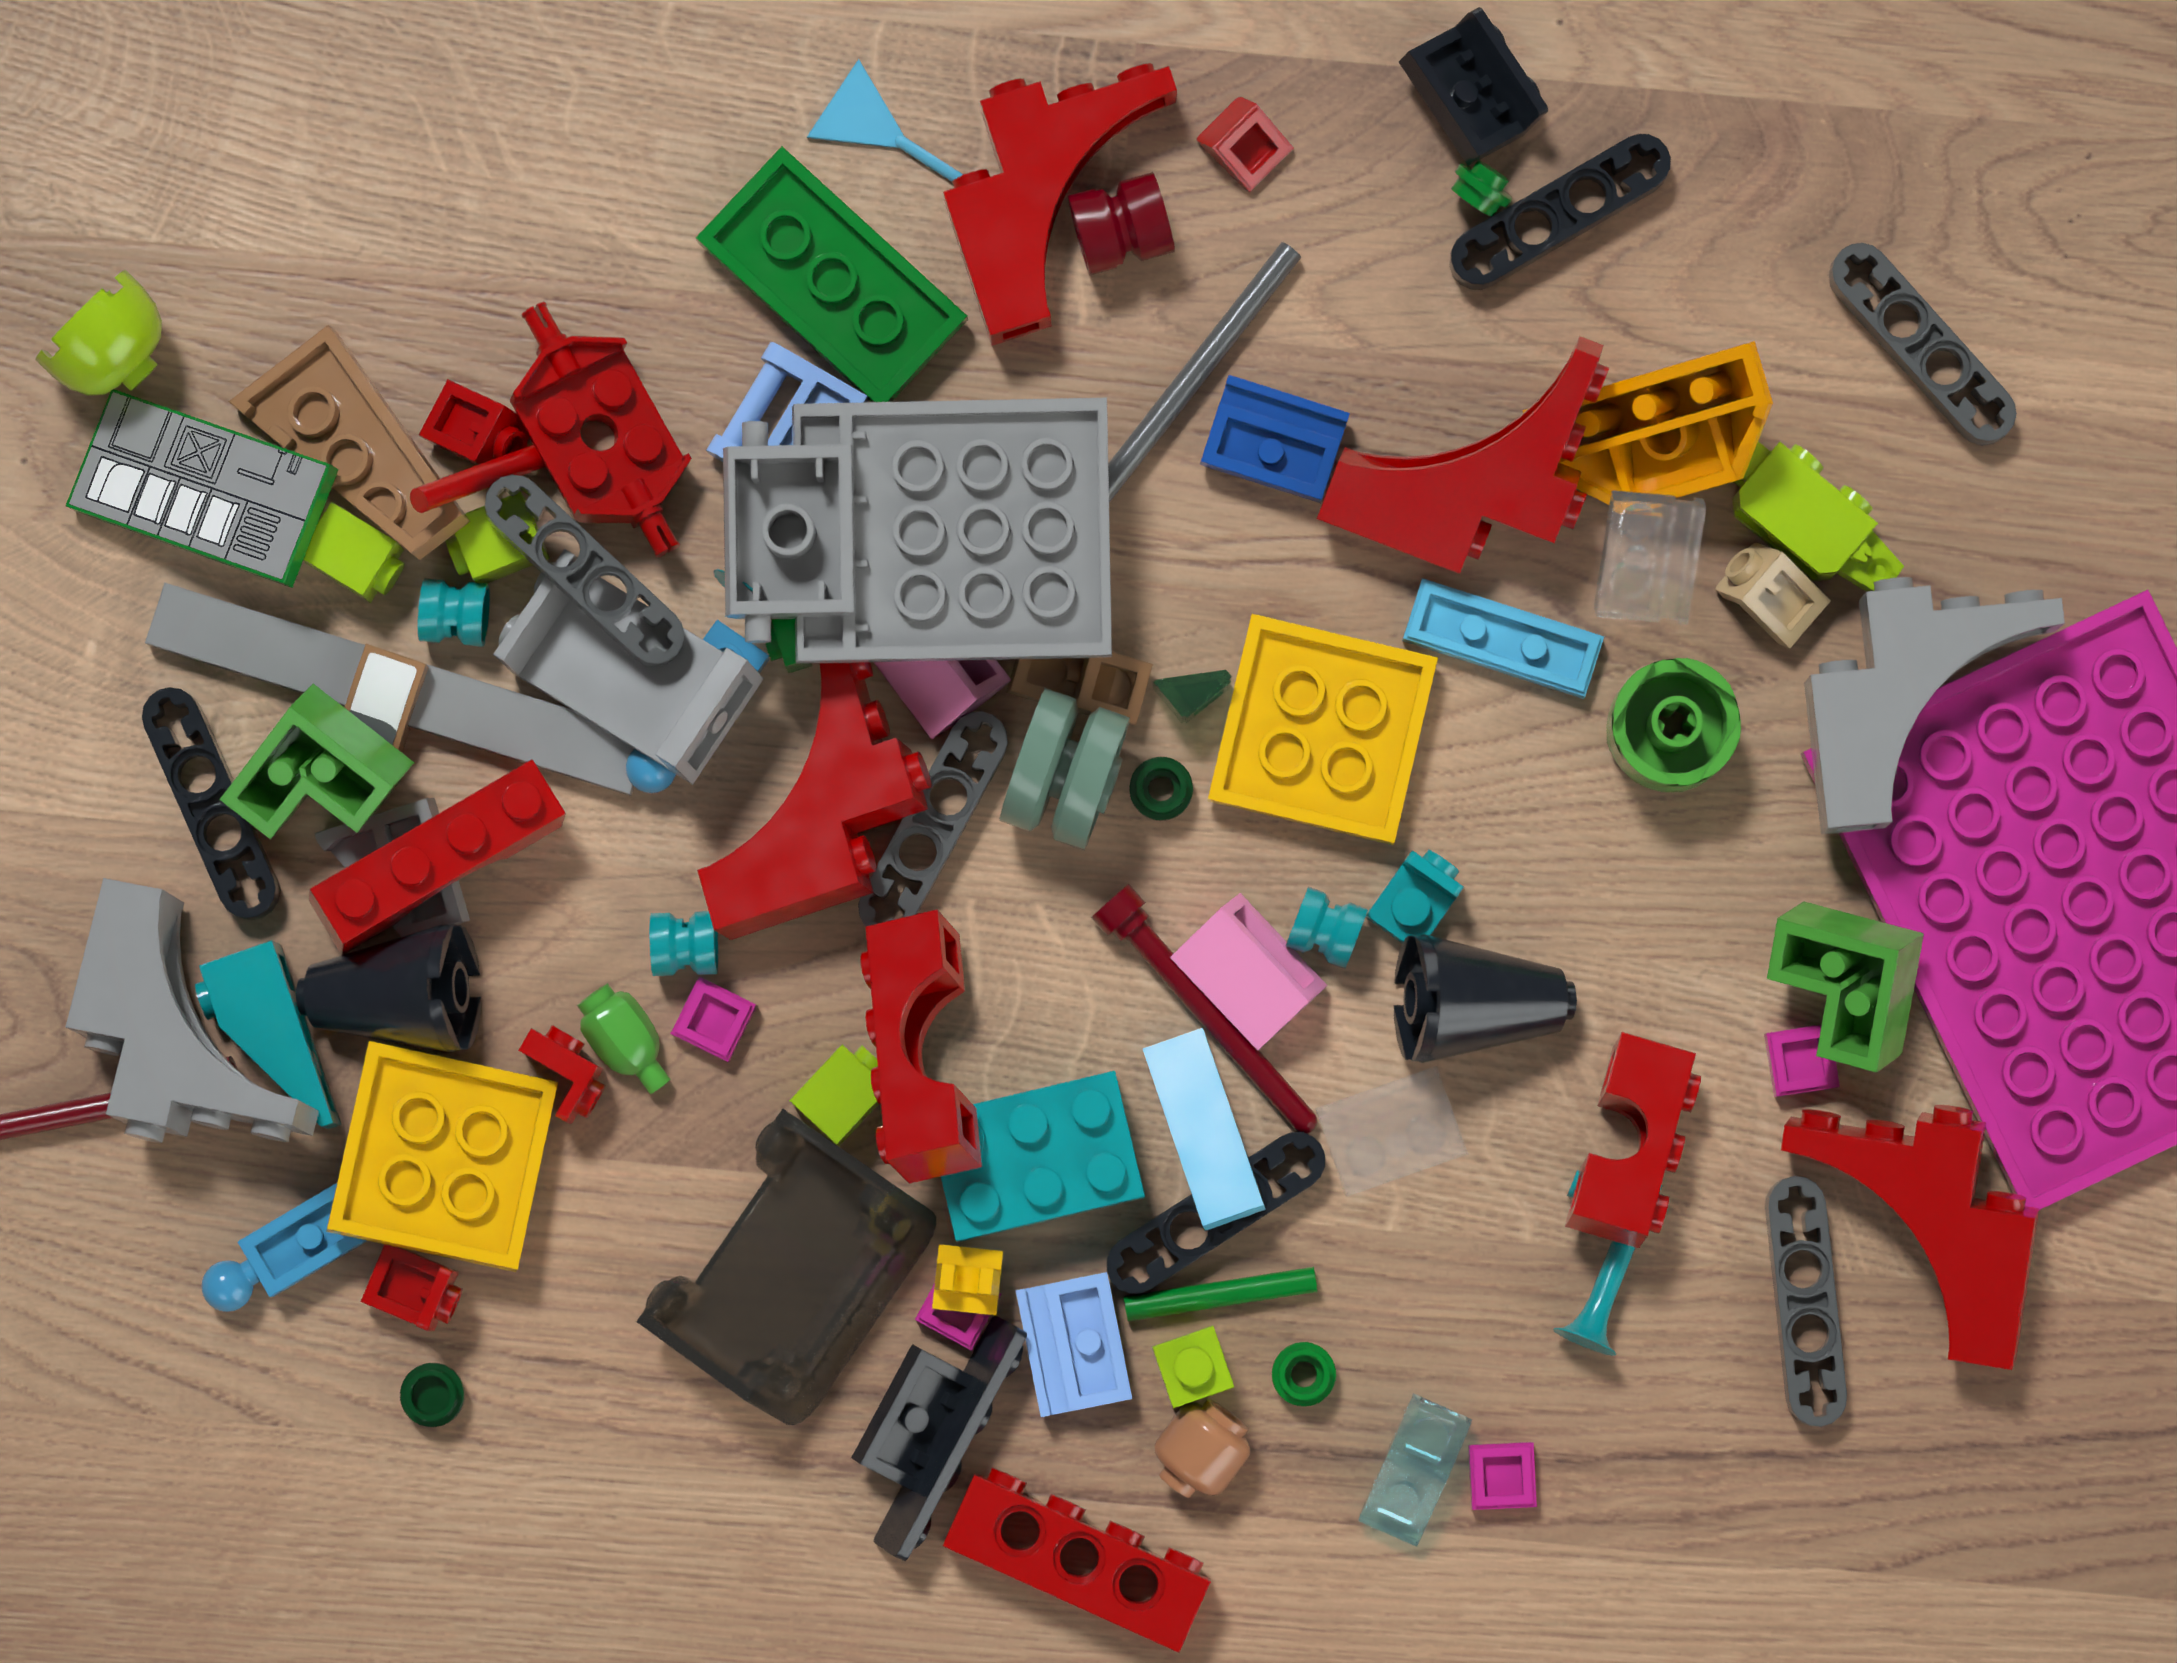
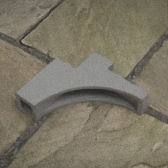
M1910 577L1890 578L1874 582L1875 591L1866 592L1859 600L1866 669L1858 670L1857 660L1826 662L1819 664V674L1810 675L1804 682L1821 835L1883 829L1893 822L1891 812L1892 793L1899 757L1913 724L1934 692L1960 668L1993 649L2030 636L2056 632L2065 624L2062 598L2044 600L2043 590H2024L2005 594V604L1980 606L1978 596H1965L1942 600L1941 610L1933 611L1930 585L1913 587V580Z
M103 878L65 1027L86 1038L85 1048L104 1054L120 1056L106 1115L127 1124L124 1134L157 1143H163L165 1133L187 1137L191 1122L228 1130L231 1120L252 1124L251 1134L276 1141L288 1142L291 1132L313 1136L319 1113L318 1110L300 1100L275 1094L254 1084L234 1068L205 1032L192 1005L181 963L180 927L184 902L163 889Z

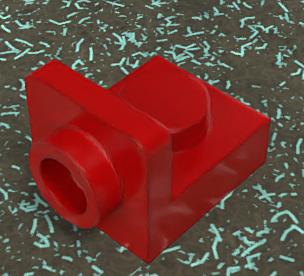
M447 379L419 433L420 437L431 444L476 465L525 448L529 439L528 433L514 411Z

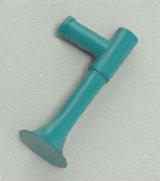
M1577 1170L1567 1196L1570 1198L1573 1197L1580 1170ZM1615 1241L1611 1242L1590 1297L1583 1310L1572 1323L1563 1328H1553L1555 1333L1590 1350L1611 1356L1616 1355V1352L1609 1346L1607 1339L1608 1319L1636 1247Z

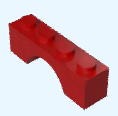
M531 759L310 888L309 902L341 955H344L397 924L414 908L459 879L488 864L508 859L559 829L563 825L566 813L534 760Z
M938 909L866 926L868 951L861 953L860 962L864 980L871 989L873 1008L866 1011L865 1019L869 1038L876 1047L878 1067L871 1069V1085L874 1096L882 1109L883 1125L878 1126L876 1129V1143L880 1157L885 1164H890L909 1184L982 1167L976 1107L954 1084L935 1081L926 1077L922 1061L923 1044L932 1021L949 1002L965 992L960 934Z

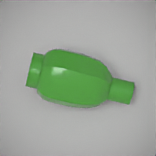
M606 983L577 1005L584 1015L580 1022V1030L584 1038L609 1068L620 1074H635L649 1094L654 1093L671 1080L656 1060L660 1048L659 1035L648 1015L631 994L623 991L615 993L610 985Z

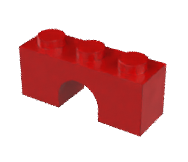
M1621 1032L1612 1048L1597 1106L1618 1112L1633 1123L1639 1136V1149L1633 1156L1618 1160L1592 1153L1588 1154L1579 1171L1565 1227L1636 1248H1640L1647 1238L1649 1231L1657 1234L1660 1233L1670 1198L1669 1196L1659 1194L1665 1170L1672 1173L1676 1172L1685 1143V1136L1675 1133L1681 1110L1692 1112L1701 1083V1076L1691 1073L1696 1053Z

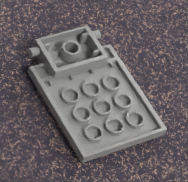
M1107 398L793 404L792 445L768 446V422L748 421L742 423V446L723 448L725 617L745 619V642H771V619H795L796 664L1112 657ZM743 582H745V583H747L749 586H751V587L753 588V592L750 591V590L743 584Z

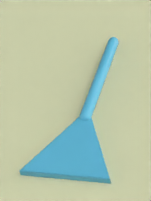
M859 59L807 136V138L900 148L951 182L963 175L903 135Z

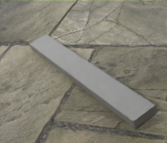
M164 583L145 641L149 646L299 693H304L314 683L344 707L365 647L364 644L168 583ZM428 665L429 668L408 727L526 763L533 759L537 767L632 796L634 786L627 777L626 762L628 756L634 750L633 747L569 708Z

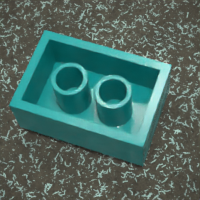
M1115 1071L973 1104L977 1110L982 1167L941 1176L956 1242L1145 1198Z

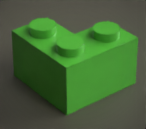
M313 683L289 707L220 800L269 839L294 815L308 795L358 833L384 803L414 762Z
M1805 901L1777 918L1767 979L1827 995L1816 1056L1877 1073L1902 1054L1924 933Z

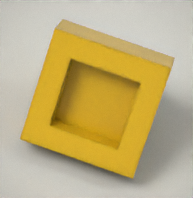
M939 1244L932 1309L997 1316L1003 1251Z

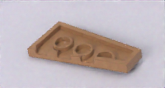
M327 325L228 401L285 449L326 462L339 469L332 488L419 560L470 522L456 501L424 513H419L413 508L410 501L411 490L440 478L342 338L331 326Z

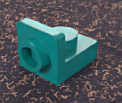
M1428 849L1423 857L1411 851L1365 918L1402 944L1407 936L1431 935L1464 888V886L1454 880L1460 871L1432 850Z

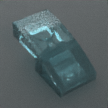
M1413 1393L1388 1447L1383 1464L1361 1509L1358 1521L1417 1547L1450 1475L1472 1419Z

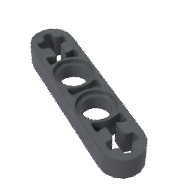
M1865 243L1851 244L1842 249L1831 263L1828 274L1830 287L1840 301L1965 439L1981 446L1994 444L2003 439L2014 426L2017 415L2015 403L2010 394L1880 250L1873 245ZM1849 259L1856 265L1862 264L1865 260L1872 265L1873 270L1869 274L1868 279L1879 293L1887 282L1896 290L1883 297L1873 312L1869 311L1864 305L1874 296L1865 284L1859 282L1851 287L1844 280L1849 272L1845 262ZM1894 304H1904L1911 307L1918 316L1919 324L1915 334L1900 338L1889 333L1884 326L1883 317L1885 310ZM1936 351H1946L1953 354L1958 359L1961 368L1958 380L1948 385H1941L1931 380L1926 371V362L1929 355ZM1972 376L1980 385L1975 387L1970 394L1982 406H1986L1993 401L2000 408V411L1995 416L1996 423L2000 426L1996 430L1989 424L1983 425L1980 429L1974 426L1971 419L1977 411L1966 397L1960 401L1957 407L1948 399L1960 392Z
M518 475L501 477L491 485L486 494L485 512L487 520L492 527L630 656L641 664L651 667L667 665L677 657L682 649L685 634L682 623L676 614L531 480ZM521 490L529 496L525 503V508L537 521L540 520L545 510L555 518L539 528L531 544H527L520 537L530 530V527L520 517L513 515L506 521L499 516L502 502L498 496L502 492L506 491L511 496L517 495ZM567 532L577 540L580 553L576 561L571 565L565 567L553 566L543 556L542 544L546 537L552 533ZM609 575L615 576L622 581L627 592L626 600L622 606L616 610L605 611L593 604L590 599L589 589L597 578ZM637 598H641L649 605V607L639 612V616L646 623L656 627L661 622H664L670 627L666 640L671 647L664 652L658 647L652 648L649 652L643 650L640 644L644 634L633 622L629 623L626 632H622L614 625V623L629 615Z
M983 711L971 712L961 717L952 728L929 770L931 788L923 790L928 810L902 819L876 867V872H873L870 877L874 893L860 897L858 903L859 916L865 928L866 926L877 924L874 922L877 912L870 906L871 900L874 896L885 899L895 884V880L883 878L889 866L893 867L904 879L923 883L917 895H914L905 887L898 900V906L901 910L905 911L904 917L919 913L1005 756L1008 747L1007 732L1002 722L994 715ZM983 724L992 729L990 740L997 747L992 754L987 751H981L978 754L971 768L974 771L984 772L980 781L975 783L962 770L946 767L944 764L950 755H953L959 763L962 762L969 747L968 742L962 738V734L966 729L977 732ZM944 779H953L960 782L967 791L965 806L961 811L953 815L939 813L930 802L932 788L936 783ZM912 835L927 836L936 846L937 855L935 861L925 870L914 871L908 869L900 860L899 850L901 844Z
M1792 1176L1775 1183L1770 1188L1765 1200L1785 1399L1789 1412L1796 1420L1805 1425L1822 1427L1832 1424L1842 1415L1847 1401L1827 1208L1823 1191L1815 1182L1806 1177ZM1789 1187H1798L1800 1197H1811L1812 1210L1803 1212L1801 1216L1803 1232H1808L1816 1228L1817 1243L1798 1240L1781 1246L1780 1232L1794 1233L1791 1215L1789 1213H1780L1778 1209V1201L1788 1198ZM1799 1250L1808 1251L1813 1254L1820 1265V1275L1817 1281L1806 1288H1798L1792 1285L1787 1280L1784 1272L1787 1258ZM1807 1314L1819 1317L1827 1329V1339L1824 1345L1813 1352H1804L1793 1343L1791 1336L1792 1326L1795 1321ZM1830 1357L1831 1371L1818 1369V1376L1821 1388L1832 1390L1833 1402L1823 1404V1415L1816 1417L1811 1406L1800 1404L1799 1394L1810 1390V1377L1807 1370L1795 1374L1794 1360L1817 1362Z

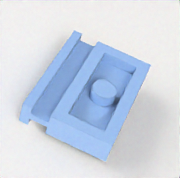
M1107 1272L1016 1290L1023 1330L1027 1332L1025 1340L1041 1417L1132 1399Z

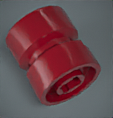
M1153 172L1119 181L1116 196L1110 197L1103 189L1096 191L1095 188L1068 196L1075 232L1089 276L1116 269L1117 265L1124 263L1126 252L1129 251L1140 261L1175 252L1166 208Z

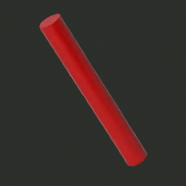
M533 444L416 487L410 492V501L417 512L424 513L488 489L501 477L509 475L523 476L546 466Z

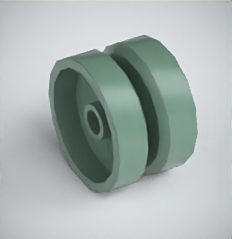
M1045 688L1020 750L999 820L1009 825L1032 831L1040 824L1050 798L1059 799L1051 826L1054 840L1085 850L1099 813H1105L1123 761V758L1119 757L1127 733L1130 717L1099 707L1090 714L1080 741L1071 740L1078 716L1076 699Z

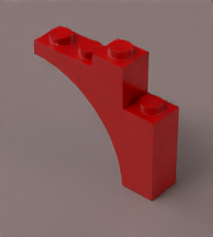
M1151 63L1138 65L1117 75L1118 83L1096 90L1092 83L1079 84L1058 93L1057 98L1059 102L1050 105L1047 103L1041 81L1026 85L1025 79H1014L1001 83L989 90L990 98L980 100L981 114L1001 173L990 176L989 171L983 169L964 174L952 181L954 188L944 191L943 195L991 346L1052 327L1051 314L1046 299L1045 265L1055 219L1065 196L1077 176L1092 157L1113 137L1152 112L1176 103L1177 88L1169 66L1155 70Z
M1579 336L1567 363L1540 399L1501 430L1477 442L1450 451L1409 457L1380 456L1357 452L1345 447L1334 471L1317 519L1459 574L1466 557L1469 556L1479 560L1492 524L1482 521V516L1555 544L1561 526L1574 529L1587 496L1586 493L1576 490L1581 471L1561 464L1559 461L1562 458L1573 462L1586 426L1575 422L1583 400L1596 403L1604 384L1609 367L1598 363L1604 345Z
M871 662L820 663L821 700L818 723L809 756L797 782L772 818L751 839L731 854L710 866L697 870L713 928L729 940L874 893L869 874L876 872L875 858L867 838L864 835L858 837L857 833L928 810L923 790L931 788V780L923 756L919 751L912 753L911 749L898 738L882 741V738L890 736V729L879 700L871 702L865 679L873 677Z
M1935 1105L1933 1114L1921 1113L1916 1123L1915 1136L1904 1135V1125L1890 1121L1866 1120L1865 1128L1841 1125V1116L1828 1111L1805 1109L1802 1110L1801 1118L1791 1116L1784 1125L1781 1151L1807 1156L1831 1165L1854 1177L1892 1207L1917 1238L1934 1269L1943 1295L1948 1320V1360L2012 1370L2017 1358L2039 1208L2025 1206L2026 1197L2009 1192L1988 1191L1986 1200L1975 1198L1986 1122L1972 1120V1110L1950 1105Z

